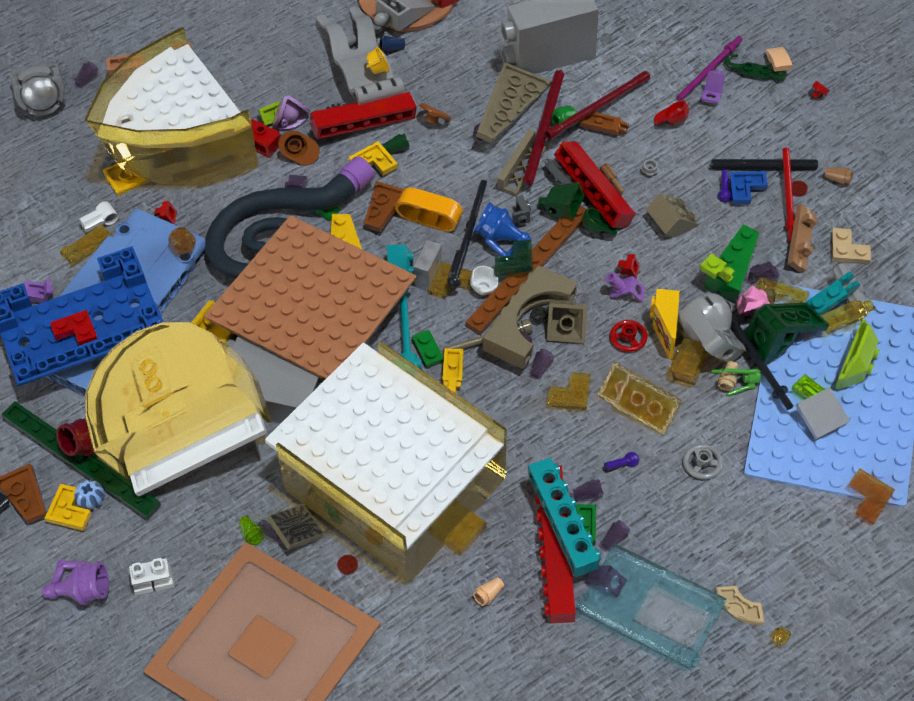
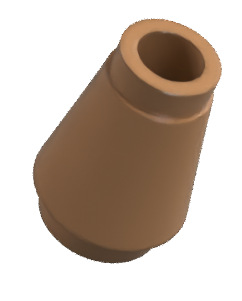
M826 168L825 178L843 185L850 184L852 181L853 170H849V168Z

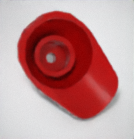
M679 100L658 112L654 117L655 125L666 121L671 125H678L685 121L689 116L687 102Z

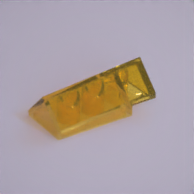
M615 361L597 395L613 404L612 407L663 435L678 414L682 401Z

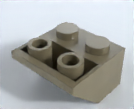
M660 193L646 208L666 235L676 237L699 225L695 219L696 215L686 208V203L681 198L677 199L671 195Z

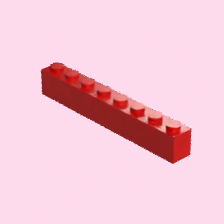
M558 465L561 473L560 478L563 480L562 465ZM535 492L536 504H540V510H537V522H541L542 527L538 528L539 541L543 540V546L540 547V559H544L545 565H541L542 578H546V584H543V596L548 598V603H544L545 616H549L550 624L575 622L576 611L572 569Z

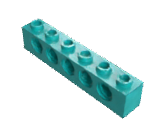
M550 457L529 464L528 476L575 577L598 570L601 555L597 548L594 549L592 545V536L584 528V519L576 511L577 507L574 498L569 497L566 481L560 478L561 473L558 464H554ZM562 514H567V515H569V516H568V517H562V516H560V515H562ZM574 531V532H576L577 534L572 535V534H569L568 532ZM577 549H584L585 552H578Z

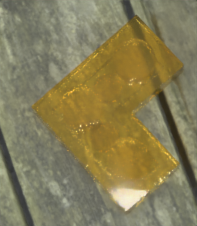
M441 262L428 288L429 295L446 299L451 289L447 284L452 267L451 264ZM462 268L459 277L461 280L459 288L470 291V278L473 271Z
M571 372L569 388L550 386L548 407L587 411L591 374Z

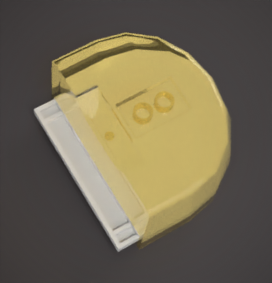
M162 322L138 330L114 346L96 367L85 393V416L95 454L131 481L137 496H141L267 434L263 419L267 423L272 422L260 384L247 362L213 333L190 322Z

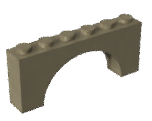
M538 265L534 271L529 273L527 281L520 285L518 293L511 297L509 305L502 309L500 317L493 321L491 329L483 334V351L524 369L532 357L534 344L522 336L517 327L518 320L529 309L538 305L549 304L550 299L572 301L576 296L578 283Z

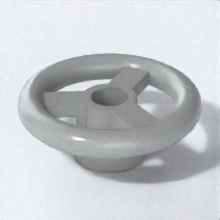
M698 444L686 451L683 457V465L691 476L706 480L714 478L720 473L723 467V458L714 447ZM692 453H695L697 465L692 469L689 464V458ZM712 454L716 457L717 460L712 459ZM707 466L716 467L710 473H699L702 468Z

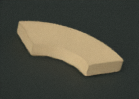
M737 585L716 587L715 592L718 601L732 617L747 624L764 625L765 621L761 603L745 599L739 593Z

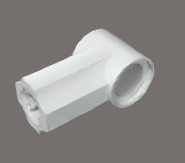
M104 201L98 204L95 211L79 218V221L85 232H89L103 224L112 225L119 217L111 204Z

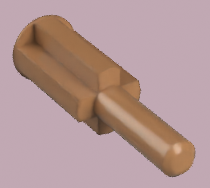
M608 163L603 164L600 167L601 172L615 186L619 194H622L624 190L617 181V175Z

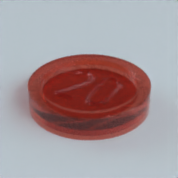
M803 181L792 182V193L794 196L802 197L807 194L808 186Z
M343 555L337 562L338 570L344 575L353 574L358 569L357 559L353 555Z

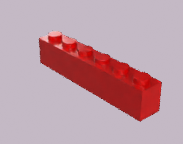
M410 92L362 105L350 103L311 112L310 126L316 139L415 119L417 106Z
M562 141L554 156L573 180L579 182L582 191L612 228H627L636 213L578 142Z

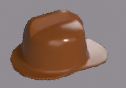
M287 131L279 139L280 152L298 164L310 165L319 157L318 144L312 138L298 131Z

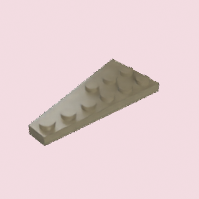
M504 62L476 137L492 143L551 85L552 81Z

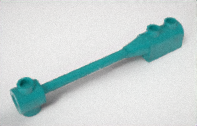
M402 244L386 245L387 261L414 274V266H410V262H414L413 251H409V248ZM408 288L400 298L403 353L398 358H394V364L411 376L416 377L418 370H422L421 358L417 359V355L411 352L407 304Z

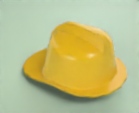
M378 46L366 55L368 63L366 68H370L375 75L390 72L386 58Z

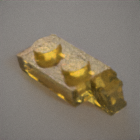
M759 277L756 284L757 289L764 291L772 290L774 291L773 294L781 297L788 295L792 297V300L800 303L803 300L807 301L810 295V291Z
M870 299L863 303L860 300H854L820 315L830 324L827 331H825L826 334L829 335L867 317L866 313L875 310V307Z

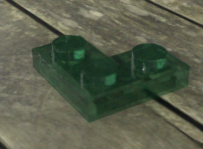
M531 239L513 242V255L496 257V276L533 271Z

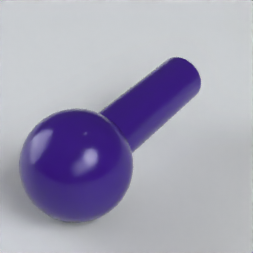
M723 170L721 173V190L717 195L718 200L724 203L729 202L732 198L731 192L728 190V170Z
M628 452L624 458L605 462L604 468L605 470H610L625 465L636 467L640 459L637 453Z

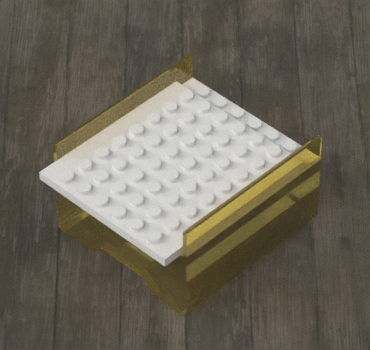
M363 342L265 439L266 444L277 451L285 490L408 583L418 575L444 545L460 556L487 528V522L474 512L506 477L507 429L382 342L378 343V352Z

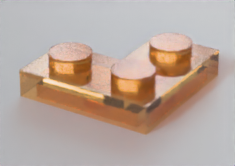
M861 468L858 469L848 487L866 497L855 514L871 524L875 523L895 491L894 488Z

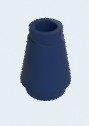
M389 36L380 38V50L385 51V53L405 48L404 38Z

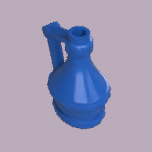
M488 203L473 231L475 234L482 235L485 238V243L502 257L504 262H509L523 246L528 247L532 240L528 233L521 232L516 228L506 208L495 207L492 203ZM512 240L517 243L506 252L496 241Z

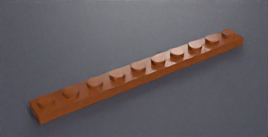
M580 205L573 219L561 218L465 322V326L481 336L500 315L502 309L509 305L511 297L518 293L520 285L527 281L529 273L534 271L538 265L543 267L583 224L582 217L586 208Z

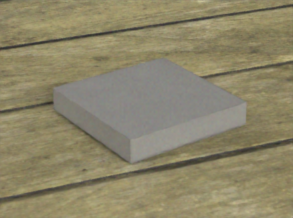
M831 387L795 405L815 440L850 422Z

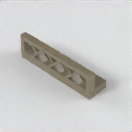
M529 129L498 176L497 190L517 197L525 184L523 183L524 175L517 177L516 172L521 170L526 172L528 164H524V159L530 158L531 148L535 141L534 130ZM545 143V145H544V148H543V152H542L541 157L543 156V154L545 153L546 149L548 148V144H546V143ZM516 182L517 184L515 190L507 187L511 183Z

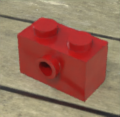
M251 119L249 121L250 127L239 132L241 143L270 158L279 148L278 143L281 134L276 129H271L262 122Z

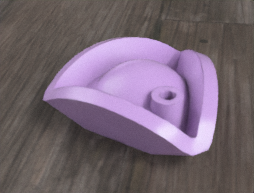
M285 96L280 101L272 127L278 130L294 129L306 120L310 110L291 96Z

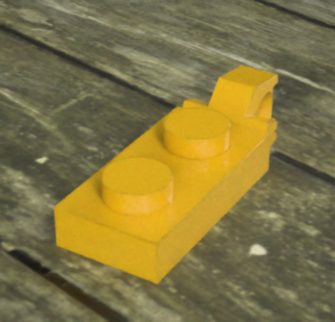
M444 348L443 388H448V399H456V389H461L464 349Z

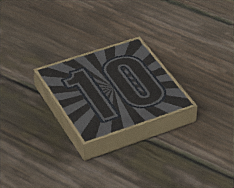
M304 504L274 513L268 517L269 523L288 550L323 538V531Z

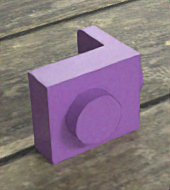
M46 278L44 283L24 282L30 301L42 303L47 301L49 296H52L53 286L50 285V278Z

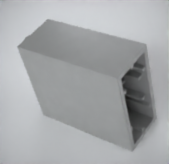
M530 0L508 6V21L501 23L502 35L507 43V46L501 47L503 62L533 74H538L595 58L599 9L594 0Z
M237 336L236 340L229 339L226 343L225 349L237 357L250 379L263 420L282 423L325 381V379L240 336Z

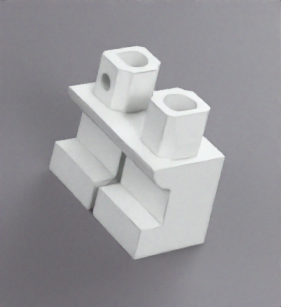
M167 558L153 559L152 562L142 564L139 562L129 566L135 596L154 592L152 581L156 591L174 588L172 569Z

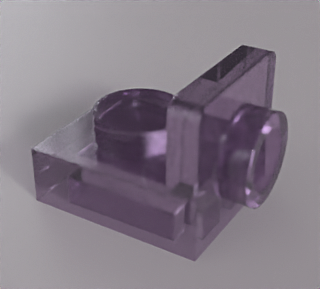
M289 175L288 182H285V188H306L307 176Z

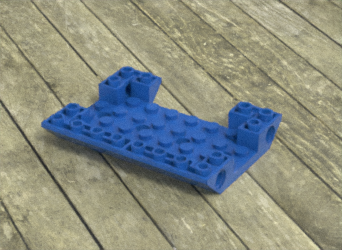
M133 246L97 258L105 281L32 306L24 283L0 291V334L18 386L168 334ZM133 303H139V306L135 308L130 307ZM87 310L96 332L97 340L80 346L75 334L56 340L50 322ZM98 315L103 316V318L100 320H94V318ZM23 341H30L28 345L20 346Z

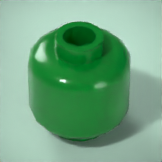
M569 105L555 109L551 117L552 124L561 123L576 114L577 111Z

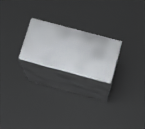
M429 240L426 241L414 265V275H417V278L414 280L415 287L430 291L443 265L442 244Z

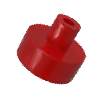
M815 81L812 85L816 89L812 96L816 99L821 94L826 96L830 91L818 81Z

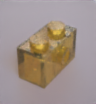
M683 338L682 344L677 346V357L670 365V372H672L673 380L696 385L707 351L703 347L702 342Z

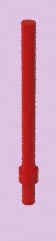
M783 148L787 213L785 226L786 231H788V242L791 243L794 226L790 150L789 148Z

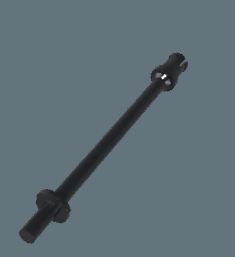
M715 291L716 294L722 297L720 291ZM732 315L731 327L773 388L772 397L774 399L779 398L787 410L792 409L794 405L786 395L788 392L787 386L779 385Z

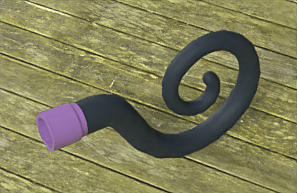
M357 156L339 171V174L323 187L268 189L255 191L234 200L219 212L206 234L205 253L211 265L222 274L237 278L249 264L233 260L224 250V239L227 232L243 217L259 211L273 209L326 210L337 207L371 182L375 177L374 170L365 159ZM265 218L248 226L242 237V242L246 249L258 253L266 242L255 241V236L266 230H278L287 218Z

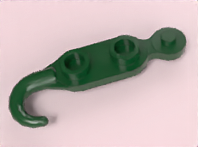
M729 54L725 58V64L729 69L736 70L746 77L762 80L774 78L777 81H784L786 79V72H775L767 65L751 62L742 64L732 63L730 59L738 57V54Z

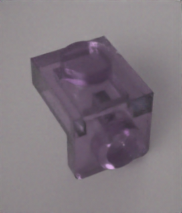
M770 261L761 265L757 264L750 268L748 280L752 285L768 279L772 286H776L779 271Z

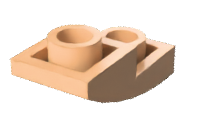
M783 47L766 49L765 52L769 64L773 65L775 72L792 70V62Z

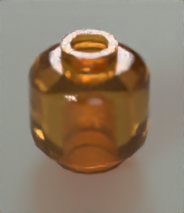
M184 227L174 229L168 238L169 245L179 254L185 255L190 253L196 244L193 234Z

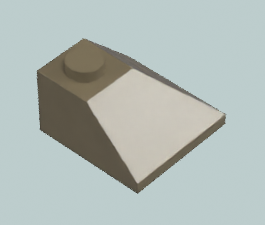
M550 299L547 341L585 343L588 305L567 300Z

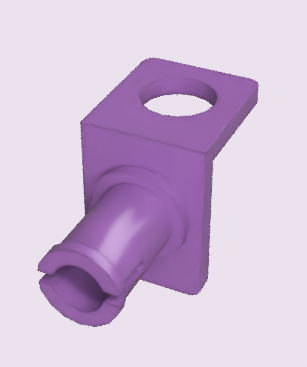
M721 70L708 71L705 90L701 96L702 101L718 104L725 79V74ZM707 95H712L715 98H708Z
M615 272L609 273L606 276V282L612 286L610 298L615 299L631 294L639 302H643L645 287L633 276L621 279ZM635 286L639 288V295L636 293Z

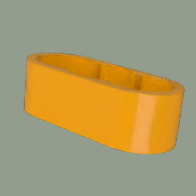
M412 187L403 190L395 205L396 212L405 220L445 232L454 231L463 214V208L455 200Z

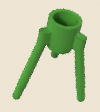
M758 368L711 370L712 373L722 374L723 370L724 372L742 374V381L747 383V385L728 392L727 396L748 389H755V384H760L761 374Z

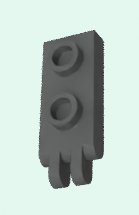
M545 160L544 164L554 175L553 178L563 185L575 183L569 173L555 160Z

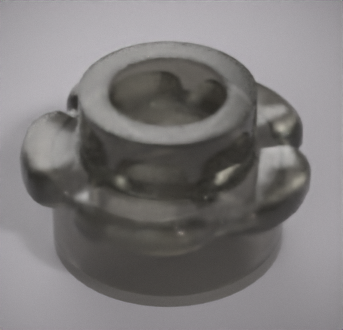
M537 306L530 313V318L536 324L545 323L548 320L547 316L549 314L546 308Z

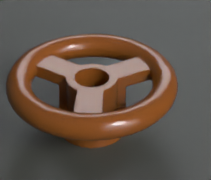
M420 103V108L428 111L425 120L437 125L439 118L447 121L452 119L446 113L427 104Z

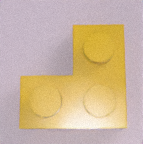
M379 141L349 156V162L354 157H362L371 166L374 165L383 176L398 168V163Z
M60 484L45 516V520L49 523L84 531L90 519L91 511L75 506L74 491L77 490L76 487Z

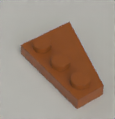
M375 181V190L371 196L372 201L368 207L364 225L367 229L381 233L396 212L395 205L404 189Z
M31 464L0 476L1 490L29 524L46 516V507L34 468Z

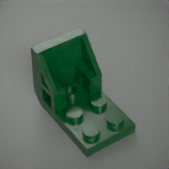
M807 302L764 304L755 311L745 334L765 364H770L793 344L798 332L827 331L830 324Z

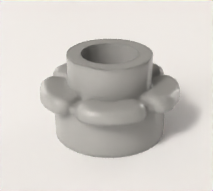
M648 159L644 162L641 170L646 175L653 176L659 172L658 163L653 159Z

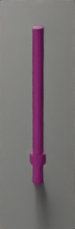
M737 36L732 42H729L724 47V50L676 96V99L678 101L683 100L707 76L708 71H712L726 56L732 54L743 41L742 37Z

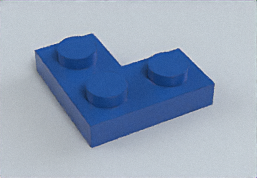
M766 171L730 172L729 174L732 205L751 204L750 190H767Z

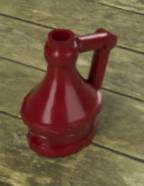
M87 415L86 418L77 419L70 424H62L58 427L56 433L61 450L69 456H77L79 454L91 456L96 452L100 443L105 440L112 441L118 438L117 426H106L94 419L93 415Z

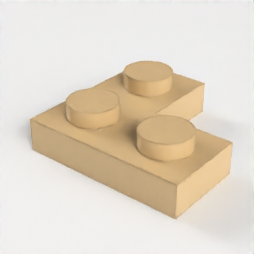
M832 229V262L870 264V245L852 244L851 229Z

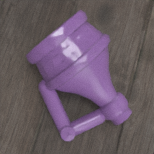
M60 559L57 561V569L51 583L42 589L43 596L50 599L68 596L81 605H87L95 599L102 600L109 591L108 570L105 564L100 561L90 564L87 561H64ZM67 569H73L72 572L63 581H61L64 571Z

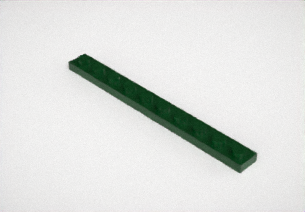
M16 401L1 414L7 422L90 480L100 483L104 490L147 520L161 506L160 501L148 493L137 496L130 480L94 455H66L58 444L57 430Z

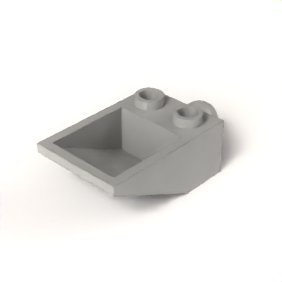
M376 0L374 22L378 26H384L387 23L399 32L434 10L435 5L428 0Z

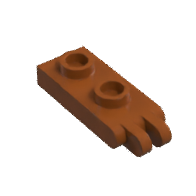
M597 112L580 121V127L615 136L618 134L625 135L629 128V124L623 122V119Z

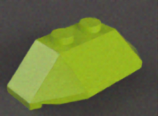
M865 319L861 320L835 389L840 390L864 381L866 374L871 375L874 367L871 361L872 359H877L880 349H877L879 340Z

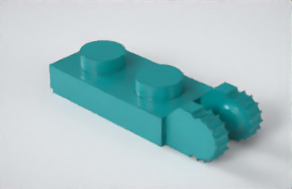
M847 272L839 280H836L806 302L822 316L848 298L851 293L860 287L859 281H854L844 289L843 286L854 278L852 272Z

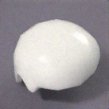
M477 266L472 272L470 285L479 295H490L498 287V277L494 275V270L491 267Z

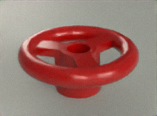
M622 320L616 323L610 331L611 343L614 347L624 352L640 350L645 346L648 339L645 327L634 320ZM620 327H622L621 333H616V331ZM637 328L642 334L640 343L635 339ZM616 339L629 341L632 346H623Z

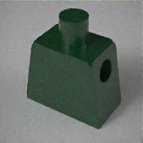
M579 182L552 187L547 197H540L538 203L540 208H546L550 217L573 219L585 195Z

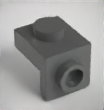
M523 195L517 196V212L512 213V222L515 226L529 223L531 212L530 204L528 201H525Z

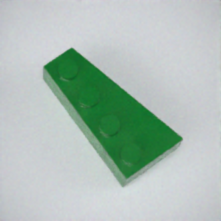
M744 224L741 226L719 257L727 263L726 267H730L735 271L732 274L734 278L728 283L719 276L714 279L707 274L704 288L714 293L715 291H720L722 297L737 304L736 301L740 297L757 246L758 231Z

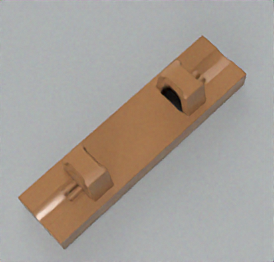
M803 204L796 207L788 265L800 273L806 271L808 256L813 253V247L810 246L813 226L817 224L818 219L814 217L815 213Z

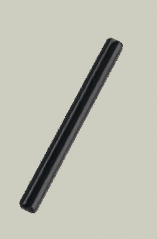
M783 159L711 160L712 170H784ZM790 159L791 170H817L818 160Z

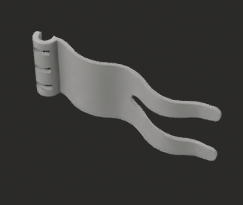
M359 7L350 8V14L357 26L358 48L356 50L349 48L345 33L339 24L331 22L325 15H318L316 17L320 27L328 32L334 62L341 68L351 95L353 97L357 96L358 105L404 93L403 82L399 76L394 77L390 63L383 51L382 53L386 58L390 72L375 75L370 68H366L368 65L366 55L377 47L371 18L365 15Z

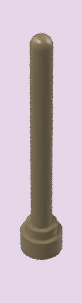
M529 319L521 320V323H518L517 327L521 334L533 333ZM483 336L444 348L466 349L483 344Z

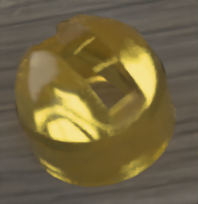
M778 627L772 632L773 640L780 646H783L791 635V632L783 627Z

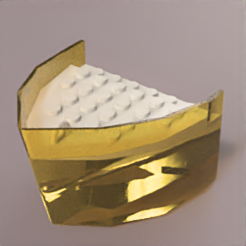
M183 27L129 55L102 82L85 117L87 124L124 173L158 185L204 186L244 173L258 166L249 111L241 112L188 45Z

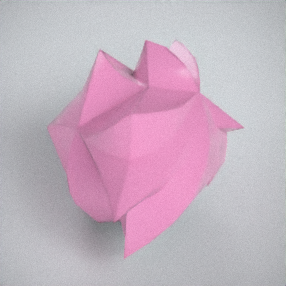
M751 286L736 301L738 316H753L755 311L761 306L770 304L766 292Z

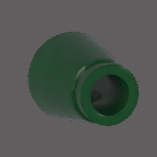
M405 133L402 135L398 134L382 144L388 153L403 151L410 147Z

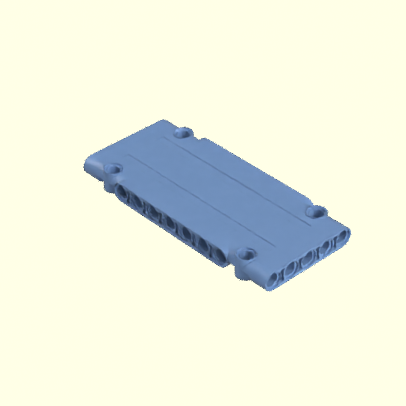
M134 209L125 222H121L116 226V233L113 236H108L60 296L105 281L97 258L133 246L151 295L158 306L160 314H162L186 282L189 273L195 270V261L205 251V239L140 209ZM133 303L130 307L135 308L139 306V303ZM98 315L94 318V320H100L103 318V316ZM137 345L52 374L46 378L88 398H92L102 386V383L111 380L113 368L121 367Z

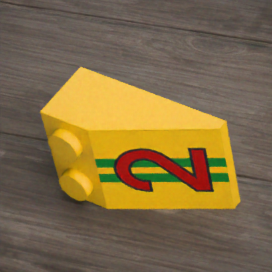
M657 289L656 296H652L649 318H653L652 326L668 359L673 360L680 291Z

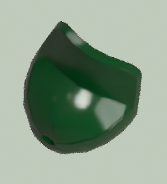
M589 207L584 212L582 223L589 232L600 234L605 231L614 237L617 235L618 228H612L597 209Z

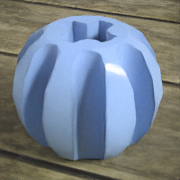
M85 480L84 483H79L76 486L77 490L74 491V500L81 508L87 507L88 510H91L95 506L102 504L104 489L100 483Z

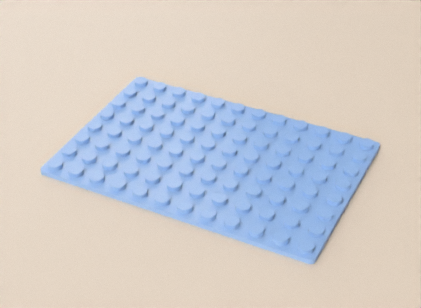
M779 283L774 304L806 302L821 290ZM866 299L871 311L865 317L858 318L854 316L848 302L842 301L821 316L830 324L827 331L798 332L793 344L770 364H766L779 385L787 386L788 392L786 395L794 406L792 409L787 410L779 398L774 399L772 397L774 390L762 373L744 474L749 477L904 507L907 503L914 443V307ZM865 319L878 338L877 349H880L877 359H872L871 364H874L871 375L866 374L864 381L840 390L835 389L861 320ZM802 380H805L820 392L831 387L850 422L815 440L795 406L806 399L794 390L795 387Z

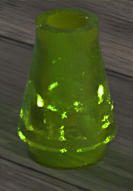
M249 516L240 518L239 524L245 541L250 543V545H257L264 539L263 529L252 521Z

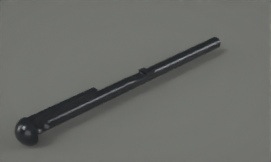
M486 180L480 181L470 218L466 224L467 230L464 234L461 248L456 250L447 279L448 286L453 289L461 285L459 277L487 186Z

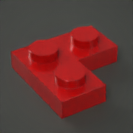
M87 310L50 322L56 340L75 334L80 346L98 339Z

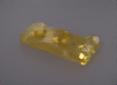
M101 224L70 246L63 247L60 254L64 258H68V262L71 265H76L94 253L108 236H112V234Z

